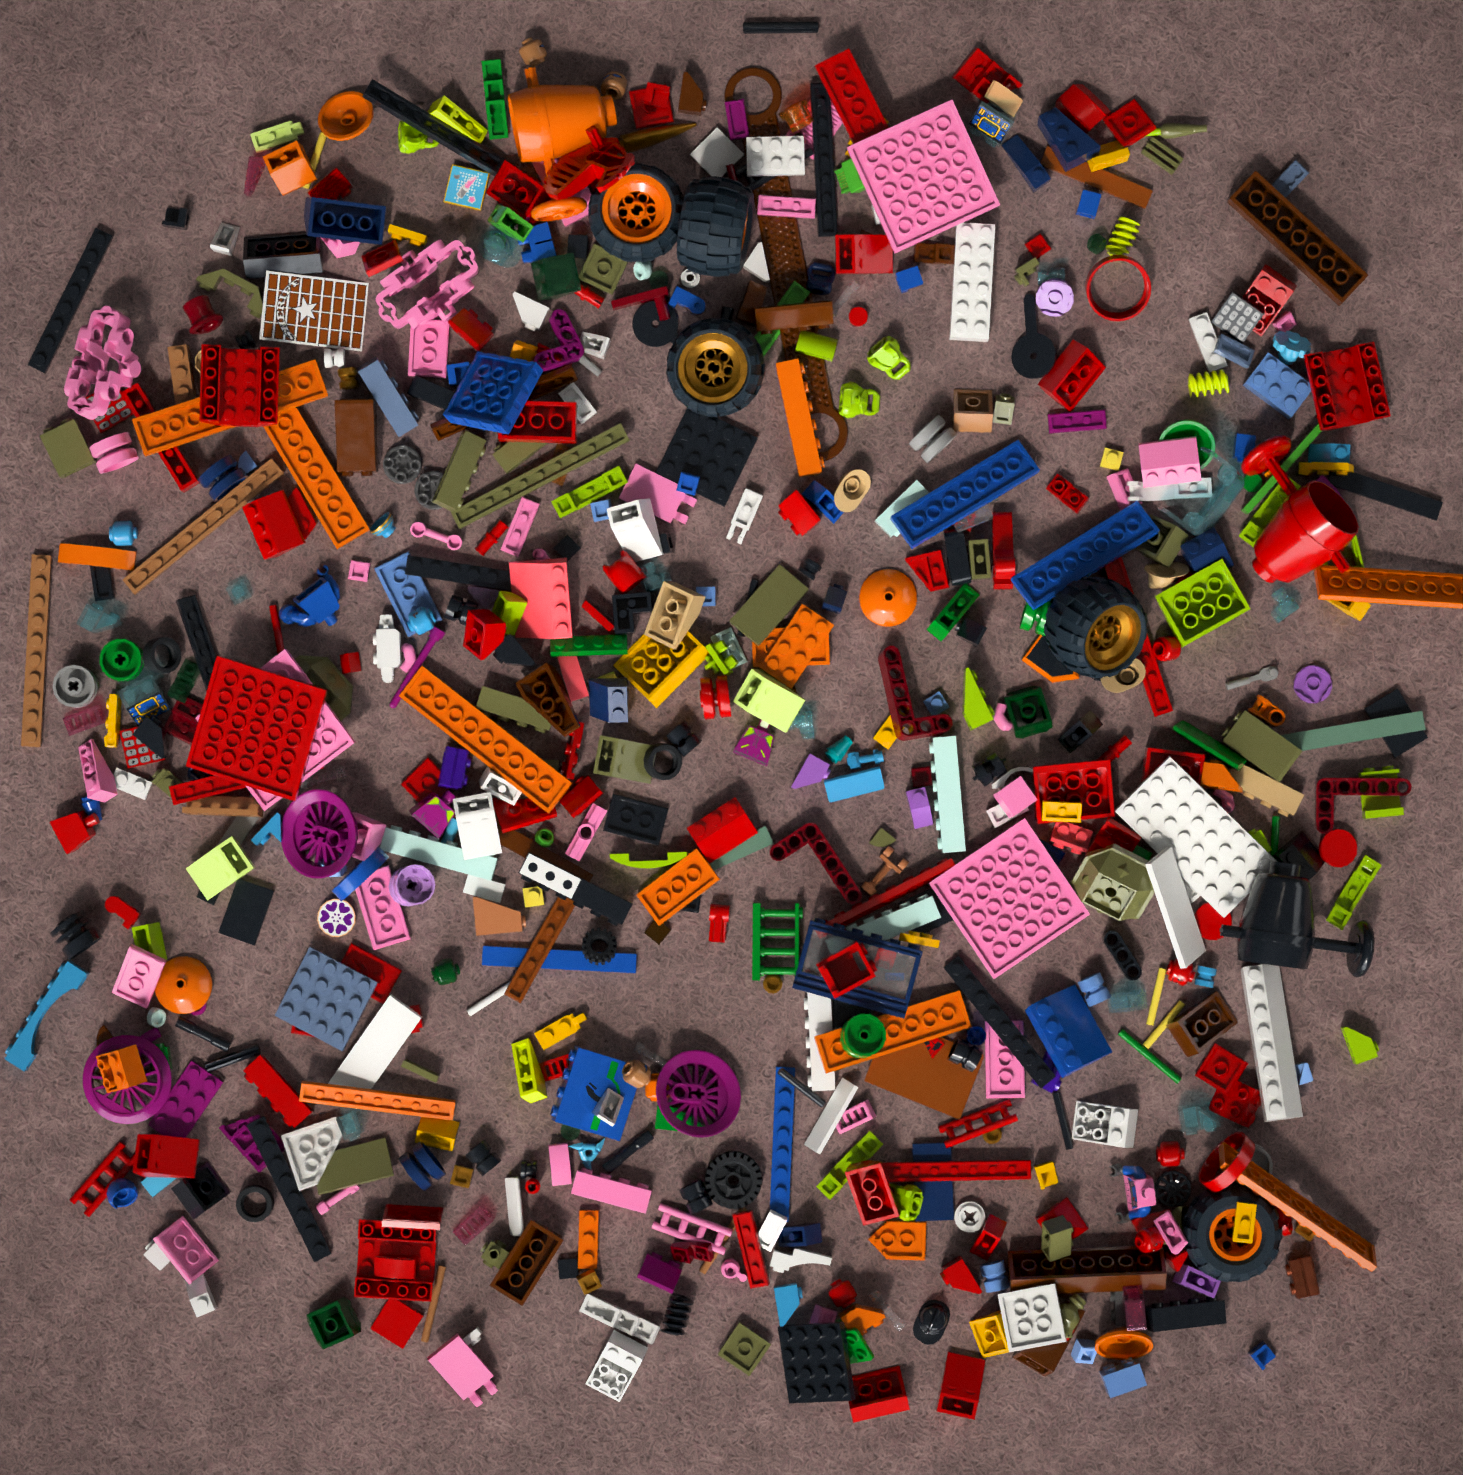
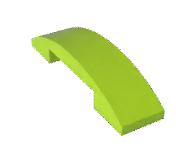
M617 466L585 485L554 499L551 503L559 518H563L627 484L628 481L621 468Z
M1289 477L1291 482L1298 490L1301 486ZM1279 483L1239 534V537L1253 548L1262 530L1281 503L1284 502V499L1288 497Z
M667 852L668 860L630 861L629 854H610V858L630 867L658 868L678 862L687 856V852Z
M1364 855L1333 904L1326 918L1327 922L1340 930L1344 929L1369 883L1373 881L1382 866L1381 864Z
M868 1131L816 1187L831 1200L847 1182L845 1171L848 1166L868 1160L883 1143Z

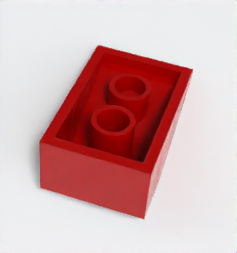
M507 160L503 162L486 191L489 196L535 225L539 221L531 217V210L535 206L551 200L544 189V183Z

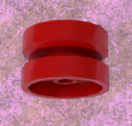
M727 675L716 677V688L714 689L710 677L700 678L701 690L699 692L704 719L715 718L716 706H719V714L722 718L731 717Z

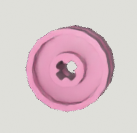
M128 432L110 436L90 446L89 449L94 458H101L96 463L100 474L117 470L139 459L135 448H127L132 443Z

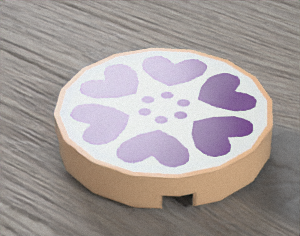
M332 899L326 901L320 907L317 921L325 934L332 937H340L348 934L353 929L356 923V914L349 902Z

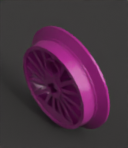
M310 790L299 795L297 800L293 801L287 808L281 824V844L288 862L296 871L310 878H326L338 873L347 864L357 845L358 828L354 815L342 798L327 790ZM341 814H343L344 817L338 821ZM347 823L348 828L338 829L339 827ZM311 838V840L305 844L306 839ZM312 847L309 853L306 855L305 851Z
M121 1035L104 1041L90 1054L83 1071V1089L88 1102L99 1115L115 1123L134 1124L149 1119L163 1107L171 1089V1070L165 1055L155 1044L139 1036ZM136 1044L143 1068L147 1067L150 1063L155 1067V1070L146 1072L145 1075L157 1074V1082L147 1081L141 1083L142 1085L157 1086L155 1094L139 1085L118 1090L113 1099L108 1096L113 1092L102 1094L97 1091L105 1088L104 1085L94 1087V1079L103 1080L102 1075L94 1074L96 1067H98L96 1056L112 1050ZM143 1054L149 1058L147 1062H145ZM136 1089L151 1097L152 1100L147 1104ZM126 1093L131 1110L125 1107ZM132 1093L143 1106L141 1110L136 1111ZM121 1094V1102L118 1103L116 1101Z
M689 1050L675 1055L663 1066L656 1083V1098L661 1113L671 1126L683 1134L700 1138L717 1135L728 1128L738 1114L741 1103V1091L737 1077L725 1061L712 1053L701 1050ZM687 1066H693L692 1078ZM681 1067L685 1079L679 1074V1072L676 1069ZM698 1067H701L704 1071L698 1082ZM710 1072L714 1077L703 1086L707 1074ZM671 1074L679 1083L669 1079ZM716 1080V1087L706 1090ZM667 1085L671 1087L668 1091H666ZM675 1090L680 1092L681 1097L676 1096ZM683 1104L674 1113L670 1109V1106ZM687 1107L682 1121L679 1120L676 1116ZM692 1110L691 1125H688L686 1122ZM697 1114L703 1127H697ZM705 1114L711 1119L713 1124H708Z

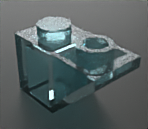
M93 603L92 605L86 604L76 624L97 634L120 627L124 622L119 620L121 618L119 615L113 612L107 614L103 612L104 608Z
M1198 1106L1177 1108L1181 1132H1186V1135L1198 1134L1197 1130L1205 1129V1132L1217 1131L1216 1127H1221L1219 1121Z

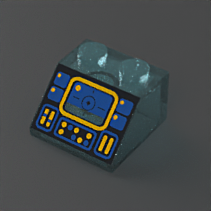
M982 101L967 127L970 128L969 132L974 136L984 137L988 145L1000 148L1011 131L1014 121Z
M153 674L117 691L137 727L147 716L158 717L172 709Z

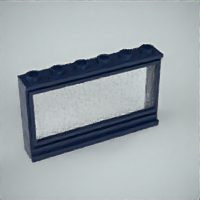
M816 917L814 921L810 920L792 988L834 999L818 970L816 962L857 940L859 944L863 942L868 951V954L865 955L868 961L872 959L877 968L875 972L876 977L834 1000L905 1019L923 950L919 949L920 946L911 943L908 946L901 945L900 940L893 938L886 941L882 939V935L871 933V936L864 935L863 930L852 928V931L844 929L845 925L834 923L831 926L826 924V920ZM859 952L853 953L852 956L860 971L866 969L867 967Z

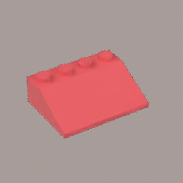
M567 558L509 562L511 592L522 597L527 602L515 633V638H572L573 628Z

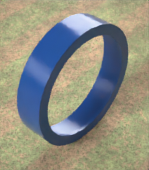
M378 847L331 891L340 901H343L370 877L389 856Z

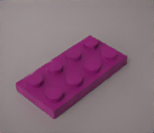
M191 1061L170 1091L163 1107L153 1116L148 1125L164 1136L186 1138L224 1082L210 1072H207V1070L194 1061Z

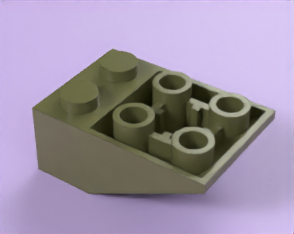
M600 735L593 774L651 784L652 777L646 772L643 759L646 751L653 745Z

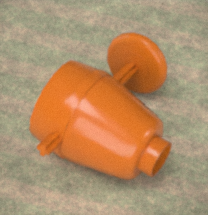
M528 67V69H524L528 88L508 94L511 124L520 161H543L546 177H548L547 172L552 169L555 159L591 142L586 129L594 125L597 127L601 138H605L607 127L617 125L616 111L612 95L600 96L599 90L595 86L539 85L536 68ZM568 197L561 200L551 198L550 201L535 206L531 210V217L536 221L542 222L569 218L582 213L587 208V202L581 197Z

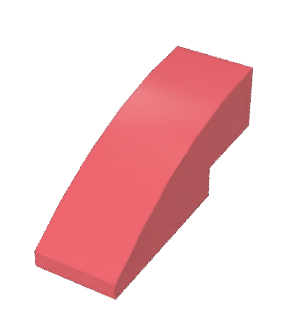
M557 656L571 702L589 697L578 657Z

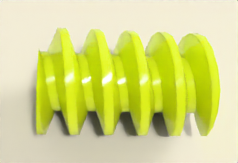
M1119 217L1118 221L1121 224L1115 225L1117 231L1112 232L1114 238H1109L1108 241L1111 245H1106L1105 249L1108 251L1106 253L1110 256L1123 255V253L1129 254L1126 246H1133L1129 239H1136L1132 233H1139L1135 226H1140V224L1129 218Z
M1223 369L1219 370L1218 375L1213 370L1211 376L1207 371L1204 372L1203 377L1200 372L1196 373V377L1193 374L1188 376L1190 398L1192 392L1195 393L1196 397H1199L1200 391L1206 396L1207 390L1210 391L1211 395H1214L1215 389L1221 394L1223 388L1229 393L1228 376Z

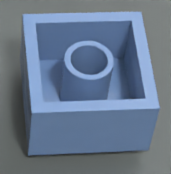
M1132 1357L1121 1360V1364L1116 1366L1114 1364L1103 1366V1370L1099 1371L1110 1398L1147 1386L1139 1362L1136 1359L1132 1360Z

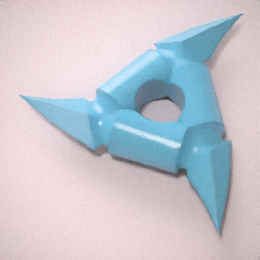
M605 1138L597 1143V1145L591 1143L583 1144L582 1142L568 1147L578 1150L584 1166L587 1169H591V1162L601 1152ZM586 1150H592L591 1154L587 1156L585 1154Z

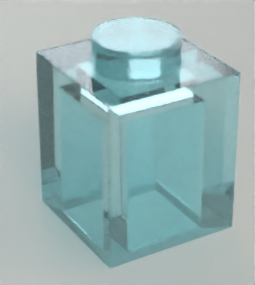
M356 1111L336 1118L344 1140L349 1138L351 1142L361 1138L360 1134L364 1131Z

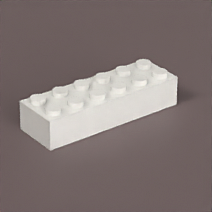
M963 222L956 226L949 340L988 342L995 224Z

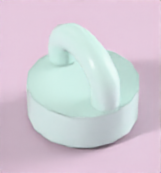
M636 262L633 267L634 275L638 280L650 278L653 271L651 262Z
M152 1007L147 1015V1023L156 1028L161 1027L165 1023L166 1013L160 1008Z

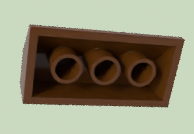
M831 300L754 308L756 330L761 331V335L772 334V330L780 329V333L792 332L791 328L799 327V331L811 330L810 326L818 325V329L830 328V324H834Z
M530 1220L489 1286L523 1306L564 1241V1237L548 1227Z

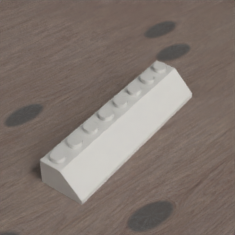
M1268 964L1242 967L1240 970L1264 1122L1303 1117L1279 966Z

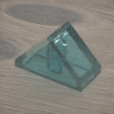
M1145 989L1110 993L1111 997L1107 999L1109 1013L1129 1012L1147 1008Z

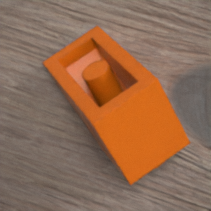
M1210 760V763L1204 762L1201 785L1204 788L1234 792L1243 791L1241 785L1228 768L1222 764V761Z

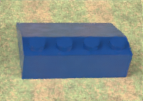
M1076 985L1045 997L1025 1010L1062 1078L1112 1053L1110 1046Z

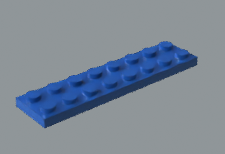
M1017 440L890 517V520L910 548L913 549L1036 475L1040 469L1020 441Z
M1136 501L1013 576L1011 582L1032 610H1035L1053 599L1070 582L1092 575L1157 535L1160 530L1139 502Z

